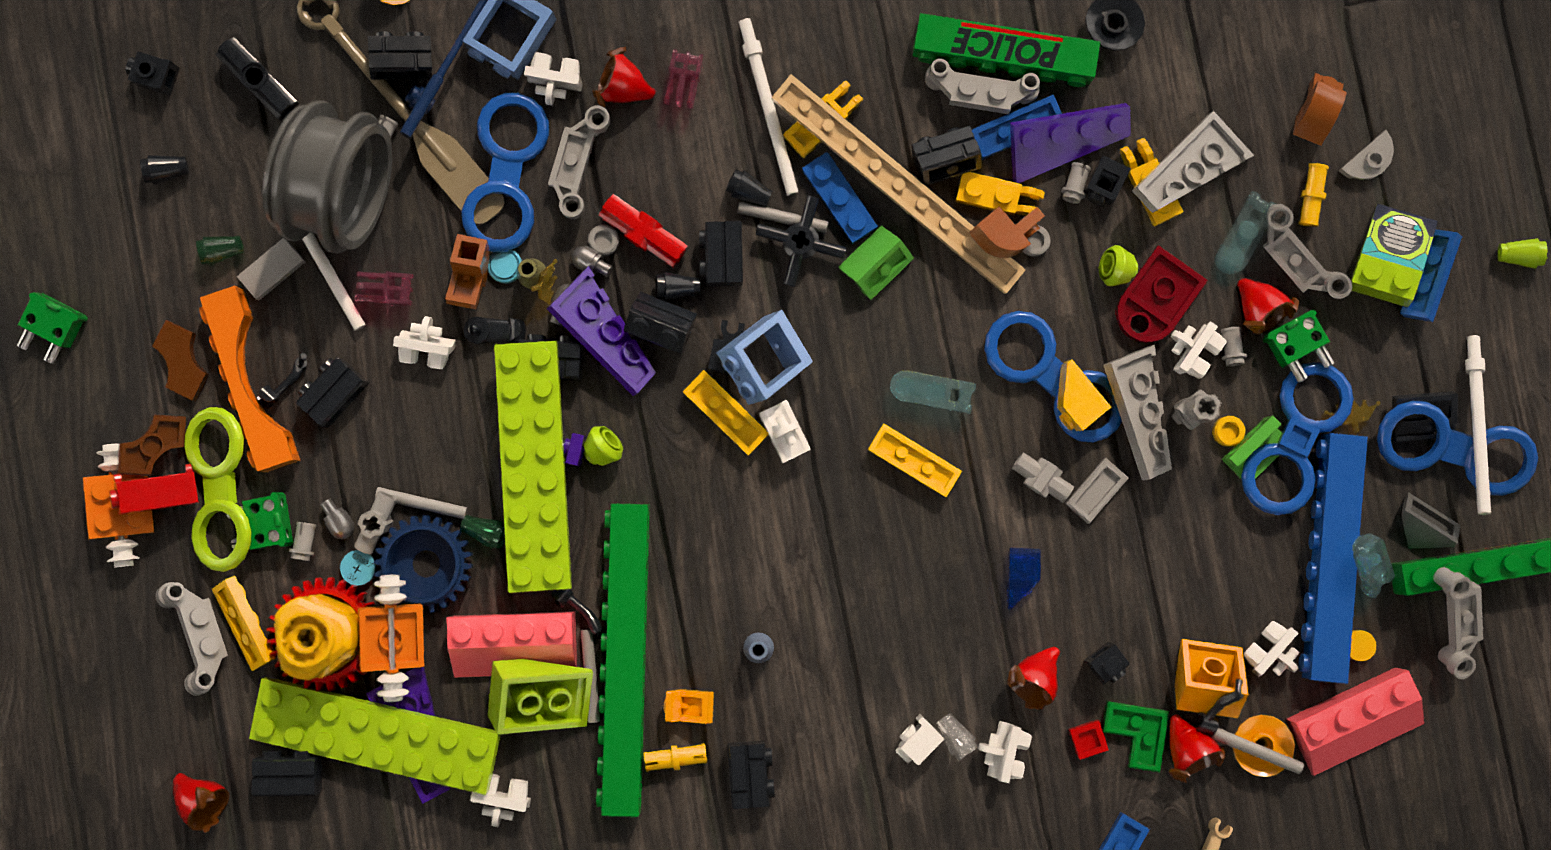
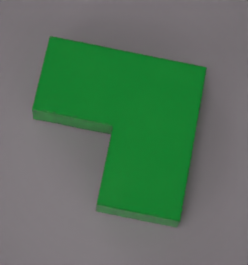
M1106 701L1102 725L1103 732L1132 737L1127 766L1129 768L1160 773L1169 711Z

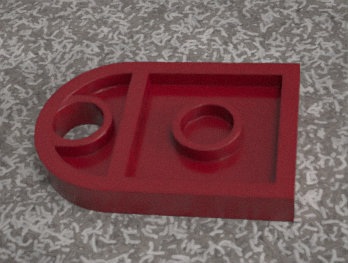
M1156 246L1117 302L1116 319L1120 329L1127 337L1137 342L1152 343L1161 340L1175 328L1208 280L1161 246ZM1139 316L1145 320L1146 329L1143 333H1137L1131 328L1133 317Z

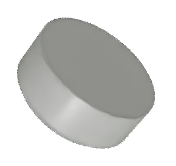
M605 224L598 225L589 234V246L600 252V255L608 256L617 250L619 236L613 227Z
M1039 226V230L1028 238L1031 245L1022 251L1024 254L1037 257L1049 248L1050 235L1041 226Z

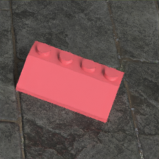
M575 611L462 615L447 618L448 653L454 678L491 676L493 661L527 659L577 667Z
M1395 667L1286 718V721L1311 774L1315 776L1423 725L1424 715L1422 698L1409 671Z

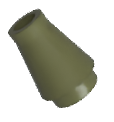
M525 259L518 266L517 277L523 286L537 288L545 282L547 269L544 263L538 259ZM533 266V272L526 275L525 270Z

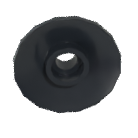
M1094 0L1089 6L1085 18L1086 29L1092 40L1100 41L1102 48L1112 51L1126 50L1134 46L1143 35L1145 28L1144 13L1134 0ZM1108 23H1114L1117 26V29L1114 30L1108 26Z

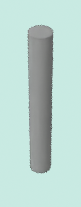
M741 201L737 211L739 214L791 226L800 223L802 215ZM814 218L812 227L817 232L826 233L828 221Z
M378 487L376 490L375 498L379 491H385L397 497L396 504L465 519L467 516L468 507Z
M590 629L580 630L583 667L593 671L588 723L600 722L593 633Z
M1220 728L1217 729L1214 735H1211V738L1294 773L1300 774L1304 764L1298 760Z

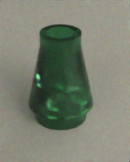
M240 235L203 236V240L196 241L202 265L210 264V266H213L233 256L245 253Z
M466 515L463 518L460 526L461 532L466 533L490 550L502 548L505 543V526L502 521Z

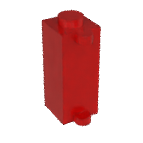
M184 465L185 473L122 481L120 473L113 474L114 490L109 491L111 508H117L118 515L198 503L192 465Z

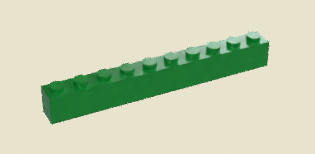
M611 503V510H605V528H610V540L604 541V559H609V571H604L603 590H608V602H603L602 620L607 621V633H602L601 651H606V664H601L600 682H605V695H600L599 713L604 714V726H599L598 744L604 745L603 757H598L597 775L603 776L602 788H597L596 806L602 807L601 816L639 817L641 813L649 504Z

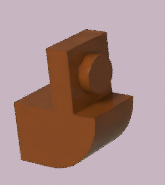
M1314 74L1309 84L1307 100L1296 116L1293 135L1320 146L1323 144L1334 126L1345 101L1347 92L1343 91L1342 83H1339L1330 76Z
M999 206L976 225L969 234L986 253L998 258H1010L1031 245L1028 238L1040 229L1037 222L1045 217V215L1036 207L1015 225Z
M457 234L450 258L453 272L445 298L446 304L477 310L482 287H485L490 259L488 240Z

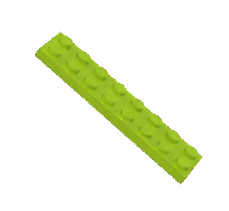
M558 342L496 344L494 348L508 593L571 589Z
M264 677L261 679L249 739L298 751H308L310 754L486 795L490 789L501 734L497 735L495 730L329 691H315V688L311 687L304 689L303 685Z

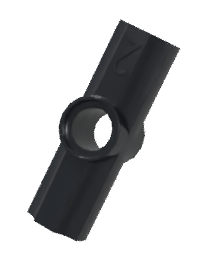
M235 37L225 40L218 47L215 55L279 121L285 119L297 108L299 102ZM263 73L262 81L257 85H252L253 77Z

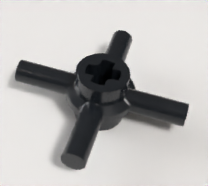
M807 196L800 223L790 226L786 231L763 224H758L755 235L782 242L786 253L791 256L783 282L785 285L795 287L802 260L810 258L816 252L844 259L846 247L819 240L818 233L812 227L819 198ZM799 234H805L806 240L810 242L808 246L803 245V249H797L796 242L793 241L794 237L799 238Z

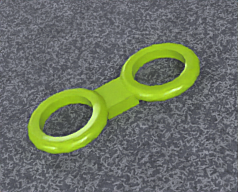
M209 407L199 411L194 416L185 433L184 449L187 461L192 465L193 470L203 477L205 505L197 512L192 524L191 539L194 551L201 563L211 570L225 572L236 568L246 558L251 546L252 531L249 519L243 509L236 504L235 472H233L243 455L244 437L241 426L233 414L224 408ZM212 420L222 423L229 437L227 456L216 467L207 464L199 450L201 431ZM220 511L231 517L237 531L236 545L233 552L224 559L218 558L211 552L206 539V529L209 520L215 513Z

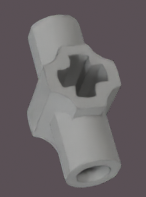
M1022 452L1012 467L1013 470L1026 478L1023 483L1028 488L1044 498L1050 494L1064 503L1074 489L1073 485L1060 477L1063 472L1042 457L1036 461Z
M385 491L378 492L371 510L362 514L357 524L360 526L361 532L354 545L357 550L366 554H373L381 535L388 532L394 523L390 514L395 506L397 497ZM374 517L378 519L377 524H380L378 528H375L373 526L375 522L371 521Z

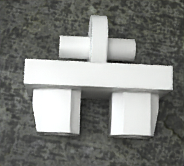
M535 52L531 65L525 66L524 76H527V81L530 83L546 85H536L535 94L545 95L546 105L552 106L555 97L566 99L567 90L557 89V87L581 92L583 83L580 78V64L578 60L563 58L560 72L550 70L552 57Z
M425 316L422 324L411 323L410 331L402 330L399 336H395L393 346L399 347V362L415 364L418 361L419 351L429 353L427 366L443 369L446 366L449 354L455 349L456 340L441 337L442 328L433 327L432 317Z
M1211 321L1207 325L1203 324L1194 339H1191L1196 329L1188 325L1184 333L1174 330L1171 338L1177 343L1173 347L1172 352L1180 355L1184 348L1187 349L1173 370L1179 374L1188 373L1198 379L1203 378L1211 364L1198 356L1202 349L1205 348L1213 355H1218L1227 343L1215 331L1218 326Z
M787 400L759 413L782 463L811 450Z
M1272 621L1261 634L1274 644L1273 647L1266 653L1256 643H1252L1243 654L1247 662L1254 667L1252 672L1258 677L1262 676L1275 660L1279 663L1272 671L1278 676L1286 668L1293 673L1299 668L1293 662L1299 654L1295 648L1292 647L1286 655L1282 653L1298 633L1291 627L1286 629Z
M999 721L997 733H991L989 743H979L978 747L979 750L986 752L984 764L989 765L987 775L1009 783L1010 779H1022L1025 766L1024 762L1014 760L1016 750H1027L1030 747L1032 736L1022 731L1020 727Z
M493 774L489 793L483 795L472 792L470 801L495 806V808L483 806L482 815L492 817L491 825L499 827L501 819L513 820L514 812L503 810L504 808L526 812V809L529 808L531 798L527 797L528 781L511 779L508 793L497 791L500 776Z

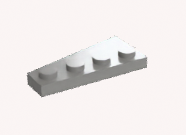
M1213 111L1132 191L1154 213L1254 155Z
M1155 345L1142 348L1103 365L1142 480L1152 479L1172 469L1167 432L1161 426V416L1164 414L1163 402H1158L1156 384L1160 383L1159 373L1154 371L1152 356H1156Z

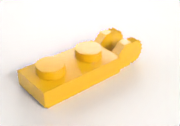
M844 81L831 94L827 93L822 98L825 103L845 119L864 100L858 94L843 108L835 102L848 92L851 85L847 81ZM799 122L793 124L783 134V137L803 158L821 143L817 137Z
M1144 138L1136 142L1137 148L1145 164L1137 167L1136 159L1129 147L1126 146L1120 149L1124 164L1131 168L1128 176L1134 188L1159 164L1157 158L1154 159L1153 151ZM1178 200L1171 202L1154 213L1143 204L1154 227L1184 212Z
M968 172L961 175L955 202L993 211L1000 206L1006 214L1027 216L1036 207L1018 205L1019 196L1040 200L1044 198L1045 192L1040 189L1022 186L1019 183Z

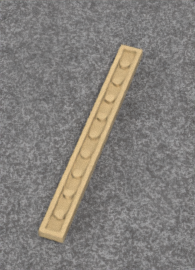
M792 74L772 96L771 100L1001 292L1006 294L1025 272V269L1011 257L998 258L986 253L969 234L974 228L972 224Z

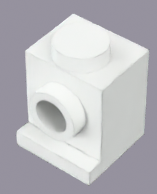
M921 714L916 717L919 724L916 727L911 724L900 735L902 741L895 750L908 764L913 760L918 766L944 740L943 736Z

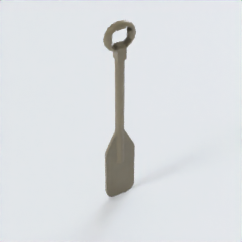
M299 0L297 15L300 21L308 28L314 30L326 29L370 80L369 60L337 22L339 15L337 0H323L329 8L334 10L332 15L328 14L321 19L322 22L320 23L313 22V18L309 16L308 12H303L304 5H309L315 0ZM370 80L406 122L411 110L386 80ZM420 121L413 133L420 162L462 212L466 197L477 186L487 183L489 178L456 139ZM491 194L484 197L477 204L474 211V222L476 225H483L489 222L503 210L504 197L502 194Z

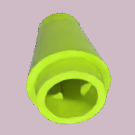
M1538 238L1500 243L1497 258L1499 262L1536 269L1537 266H1544L1546 263L1547 243L1546 241H1539Z

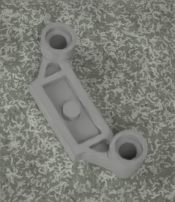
M944 59L934 60L932 65L928 67L925 75L927 86L933 90H942L950 99L949 105L1009 114L1011 108L1019 103H1033L1040 91V80L1034 73H1027L1017 81H1008L954 72Z
M602 106L590 107L585 113V119L571 128L564 127L549 178V187L555 188L560 199V211L569 219L580 218L585 210L584 201L578 195L594 139L600 133L605 132L610 124L609 113ZM596 119H603L600 125L594 124ZM573 204L578 205V208H577L576 211H574V212H570V211H569V207H570L571 205H573Z
M1283 204L1272 205L1266 215L1268 239L1263 247L1302 292H1305L1307 289L1325 291L1336 299L1348 296L1352 290V282L1349 277L1341 272L1326 271L1290 230L1289 227L1293 222L1292 211ZM1278 211H1282V212H1283V215H1282L1281 218H1279V219H1274V218H1273V217H1274V214H1275L1276 212H1278ZM1335 280H1341L1338 286H1332Z
M1442 567L1435 572L1434 582L1443 588L1447 597L1449 644L1441 648L1438 653V659L1447 666V670L1455 677L1466 679L1474 672L1476 667L1475 660L1469 655L1477 642L1483 640L1481 587L1471 582L1459 572L1454 573L1448 568Z
M178 582L165 583L156 591V601L164 608L174 607L177 611L195 665V670L188 674L185 679V689L191 695L199 696L211 689L221 660L227 657L228 654L209 598L201 599ZM170 589L175 591L176 597L170 595ZM199 677L204 679V686L199 683Z

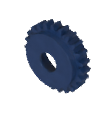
M423 515L422 523H420L417 516H412L410 525L405 520L399 521L400 530L391 527L389 531L392 537L381 538L382 542L386 545L384 548H376V552L382 556L381 559L374 560L373 564L380 565L381 570L374 573L376 577L399 575V580L406 581V584L400 586V593L405 594L406 598L397 603V605H402L404 602L406 604L421 603L423 605V613L426 606H428L430 612L437 611V603L442 608L448 607V598L452 601L459 599L455 593L457 590L461 592L466 591V587L461 583L463 580L467 581L472 578L465 573L466 569L474 568V564L467 563L466 560L473 553L464 551V547L469 542L468 540L460 541L458 539L462 534L461 530L454 531L453 533L450 531L453 526L451 522L441 526L442 518L436 517L433 523H430V516ZM424 550L434 552L440 561L437 573L428 578L419 576L413 567L415 556Z

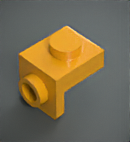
M687 689L667 691L663 704L665 721L671 723L678 721L703 724L713 723L714 692Z

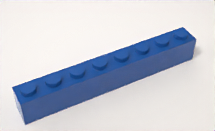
M1335 433L1322 434L1321 439L1318 440L1316 445L1319 469L1314 473L1316 480L1314 488H1317L1316 500L1312 502L1311 506L1314 531L1310 532L1308 540L1309 548L1312 549L1311 561L1308 562L1306 567V578L1310 581L1309 592L1305 593L1303 603L1304 609L1307 611L1306 623H1303L1301 629V639L1305 641L1304 654H1301L1299 657V671L1302 672V678L1309 680L1348 684L1367 450L1366 436Z

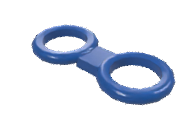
M504 93L492 98L482 108L477 120L478 138L483 148L493 158L489 181L477 186L466 197L462 208V225L467 236L488 240L490 252H507L519 247L530 236L534 225L533 206L529 197L519 188L523 163L535 158L545 148L549 137V120L544 109L533 98L521 93ZM506 106H519L526 109L534 117L537 124V135L527 148L519 151H509L501 148L493 141L489 131V124L492 116L499 109ZM491 194H504L511 197L519 205L522 212L520 228L513 236L506 239L494 240L486 237L478 230L474 222V211L477 204L484 197Z
M1014 311L1002 315L991 325L986 334L984 347L990 367L998 376L1009 382L1027 383L1035 381L1055 398L1054 413L1057 423L1067 435L1078 441L1093 443L1107 439L1117 431L1122 419L1107 375L1099 371L1085 370L1082 372L1091 383L1100 385L1110 395L1112 413L1107 423L1095 430L1076 431L1074 428L1069 430L1060 420L1059 416L1062 413L1058 410L1057 403L1060 371L1063 363L1055 357L1056 341L1053 330L1044 319L1032 312ZM1016 323L1027 324L1036 329L1044 345L1043 355L1039 362L1031 369L1025 371L1013 370L1006 366L1000 359L997 350L998 338L1002 331L1009 325Z
M1320 362L1301 365L1307 376L1319 375L1326 377L1334 383L1339 392L1340 402L1338 410L1327 420L1315 421L1308 419L1298 411L1293 399L1294 389L1298 381L1292 371L1282 383L1279 396L1282 411L1286 415L1288 422L1278 443L1265 444L1248 457L1244 463L1241 475L1243 491L1250 502L1263 512L1274 515L1291 514L1304 507L1313 495L1316 480L1314 468L1307 457L1319 433L1330 432L1345 422L1351 413L1354 401L1349 381L1342 372L1333 366L1325 368ZM1279 455L1293 461L1301 472L1302 483L1300 491L1293 499L1287 502L1268 500L1260 493L1256 486L1255 473L1257 466L1263 459L1269 456Z
M1409 401L1397 405L1385 415L1378 428L1377 443L1380 454L1388 464L1403 471L1423 470L1431 467L1439 460L1464 466L1467 479L1476 489L1473 436L1451 430L1449 420L1440 408L1429 402ZM1412 414H1424L1430 417L1435 423L1437 430L1436 442L1432 448L1423 456L1416 458H1404L1398 455L1393 450L1391 443L1392 430L1396 424L1404 417ZM1499 425L1486 429L1487 445L1499 439H1512L1520 445L1524 456L1522 467L1514 477L1500 483L1489 482L1490 495L1504 496L1517 492L1528 484L1536 472L1538 453L1535 443L1526 432L1513 426Z

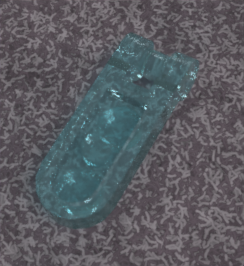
M1251 191L1217 251L1215 257L1216 265L1223 273L1235 274L1245 268L1268 227L1267 211L1276 203L1273 201L1266 202L1255 191ZM1253 209L1262 213L1259 220L1250 216Z
M900 371L891 379L890 391L897 400L964 414H971L973 405L970 404L972 393H975L976 390L975 383L914 371ZM952 389L960 391L958 401L950 400Z
M1367 533L1355 540L1352 550L1353 558L1362 581L1360 588L1367 596L1374 599L1381 592L1380 587L1384 583H1389L1395 577L1383 539L1373 533Z

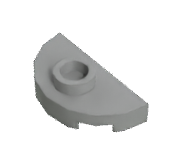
M1387 130L1379 134L1338 171L1347 178L1370 180L1383 173L1391 163L1394 153L1393 141Z

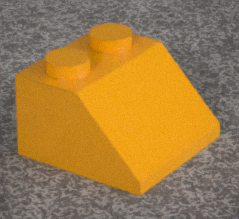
M1181 639L1175 679L1177 710L1203 712L1206 714L1221 696L1235 692V680L1239 678L1243 681L1241 693L1244 694L1243 699L1226 706L1217 714L1218 716L1238 718L1248 697L1242 647Z

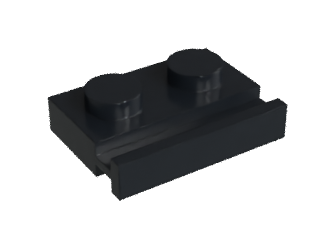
M1454 391L1392 396V409L1399 404L1409 401L1429 402L1441 409L1449 420L1451 430H1455L1458 394ZM1412 414L1404 417L1396 424L1392 439L1396 442L1436 439V425L1430 417L1424 414Z

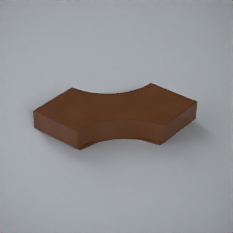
M165 320L152 345L153 348L162 354L167 363L168 380L165 388L192 401H196L209 376V373L198 365L194 356L193 345L196 334L169 320Z
M154 414L148 430L140 438L132 442L118 443L117 474L150 476L153 465L160 455L172 448L184 447L186 416Z

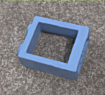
M488 0L463 39L465 46L469 49L467 54L481 63L484 60L494 65L492 69L501 76L508 79L511 75L519 80L525 70V66L529 64L555 23L556 17L551 9L536 0ZM503 1L537 21L512 62L478 42Z
M782 310L764 316L717 352L724 369L730 374L738 387L740 395L746 400L748 405L768 399L813 362ZM762 334L766 337L785 369L766 385L743 350Z

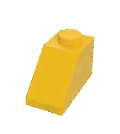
M1072 359L1065 361L1061 365L1057 408L1062 414L1059 418L1069 430L1074 428L1076 431H1083L1109 410L1111 406Z

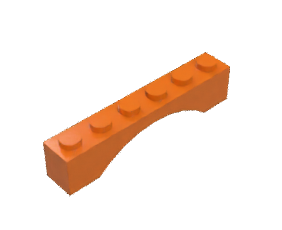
M232 286L200 297L202 307L199 308L200 315L204 323L209 324L212 333L209 336V342L213 351L219 355L221 364L218 365L222 379L228 382L231 393H228V399L233 410L238 412L240 418L238 423L241 426L243 437L247 439L250 448L247 451V456L251 466L256 468L257 472L266 473L301 461L292 433L279 425L265 412L249 384L245 367V346L253 316L244 289Z

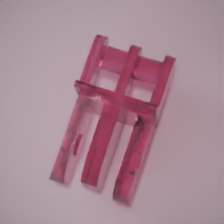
M673 49L663 104L670 105L675 79H679L675 104L682 107L687 82H691L687 108L693 109L698 81L700 82L704 54L694 56L689 51L683 54L678 53V49ZM676 61L684 63L683 69L675 67ZM689 64L697 65L696 71L688 70Z
M357 271V278L383 280L384 282H357V290L383 293V296L357 294L355 295V302L386 303L391 306L412 305V301H409L410 292H413V288L410 287L411 279H414L413 274L391 273L389 271H386V273ZM395 278L401 279V286H394ZM394 292H400V300L394 299Z

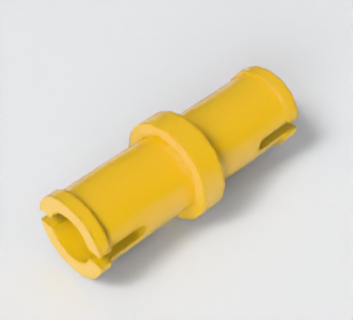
M1310 163L1308 166L1306 188L1301 193V197L1304 199L1299 224L1318 227L1322 200L1326 199L1324 187L1329 166Z
M705 743L681 748L673 745L671 749L644 752L646 772L673 767L674 770H680V766L706 764Z

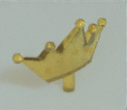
M554 259L540 273L538 284L531 286V291L538 290L539 299L549 305L552 303L551 296L554 294L551 288L554 281L558 278L556 275L551 276L555 271L553 267L557 263V259Z
M1364 399L1360 407L1353 401L1351 413L1342 425L1352 423L1353 432H1359L1358 422L1369 420L1376 407L1381 404L1380 401H1377L1375 405L1368 407L1367 401ZM1327 410L1324 411L1325 415L1328 414L1331 417L1335 414Z

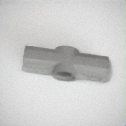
M1199 390L1192 396L1182 399L1173 405L1174 413L1172 418L1178 425L1184 424L1189 430H1193L1201 423L1212 421L1219 416L1221 402L1215 395H1207L1204 391Z

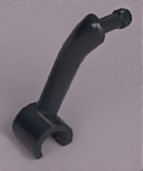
M305 353L299 355L294 362L289 376L275 389H272L269 385L260 389L257 400L264 407L270 408L275 405L280 399L281 394L301 377L307 365V355Z
M570 589L554 590L551 593V597L555 599V604L558 607L563 608L569 603L586 619L590 631L596 634L597 639H601L603 632L601 631L602 625L593 611L574 597Z
M1237 678L1235 680V692L1221 696L1206 714L1200 712L1199 718L1203 721L1197 727L1198 731L1208 735H1214L1217 732L1219 720L1215 716L1226 706L1238 702L1244 697V694L1241 693L1242 679Z

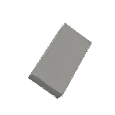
M282 238L237 277L254 298L259 301L302 266L305 260L288 240Z
M1104 458L1064 504L1089 524L1129 477L1107 458Z

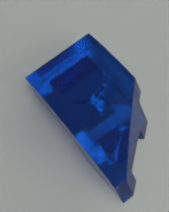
M1009 549L1007 609L1012 610L1040 582L1041 549Z

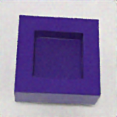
M572 433L571 439L566 438L564 443V457H567L565 463L581 467L586 436Z

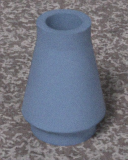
M753 633L744 642V654L751 662L764 663L771 658L774 644L768 635ZM754 645H762L765 649L761 655H756L752 650Z

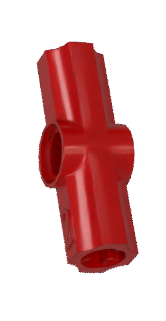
M614 194L605 202L598 214L599 217L612 227L621 231L624 237L643 251L648 250L672 268L680 262L688 249L684 242L664 230L663 226L653 217L643 211H637Z

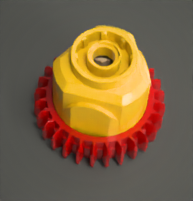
M334 577L327 578L325 585L322 578H315L314 587L311 581H303L304 591L299 586H294L291 588L294 597L290 594H284L282 598L286 604H276L274 606L278 611L275 615H271L269 619L274 621L275 624L274 627L267 628L266 631L275 633V638L267 640L266 643L276 644L277 649L270 652L269 655H278L279 660L275 667H281L284 671L282 676H293V684L304 680V689L311 687L315 683V691H320L324 689L326 683L328 691H333L336 689V681L340 688L347 687V678L353 683L359 680L356 671L361 675L367 674V672L359 670L358 608L373 607L375 602L364 603L363 600L366 598L367 593L362 592L355 595L358 586L351 585L346 589L347 582L344 579L340 580L337 586H335Z

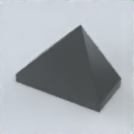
M1411 493L1405 495L1401 515L1408 549L1454 547L1458 544L1460 524Z

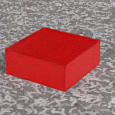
M1099 720L1068 729L1079 760L1109 750Z

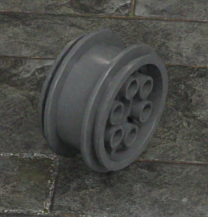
M322 100L295 108L280 126L266 163L263 180V207L269 224L277 230L282 238L289 241L301 240L310 232L318 234L322 246L331 253H342L347 249H356L362 245L371 234L379 219L389 188L392 171V143L388 130L379 124L375 116L366 112L354 115L347 122L341 121L335 108L330 103Z

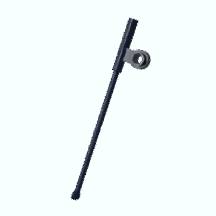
M479 0L438 72L432 75L425 88L422 86L418 88L414 85L407 94L405 101L409 103L408 106L413 110L400 130V134L409 139L412 137L424 114H427L436 101L434 97L444 82L443 77L461 48L464 37L488 0Z

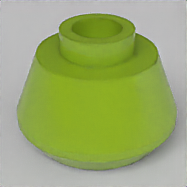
M1114 245L1103 253L1099 263V275L1105 285L1116 286L1125 284L1137 275L1138 263L1135 256L1123 247Z
M595 426L590 430L584 442V456L591 464L604 466L622 458V443L610 429L604 426Z

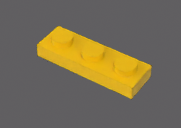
M705 370L683 391L748 456L769 435L767 430Z
M884 423L867 449L944 497L948 496L962 472Z
M233 576L225 579L212 588L251 671L261 668L276 659L275 656L269 655L273 651L272 644L266 643L268 639L265 638L259 625V618L252 611L246 599V592L243 586L238 583L236 577Z

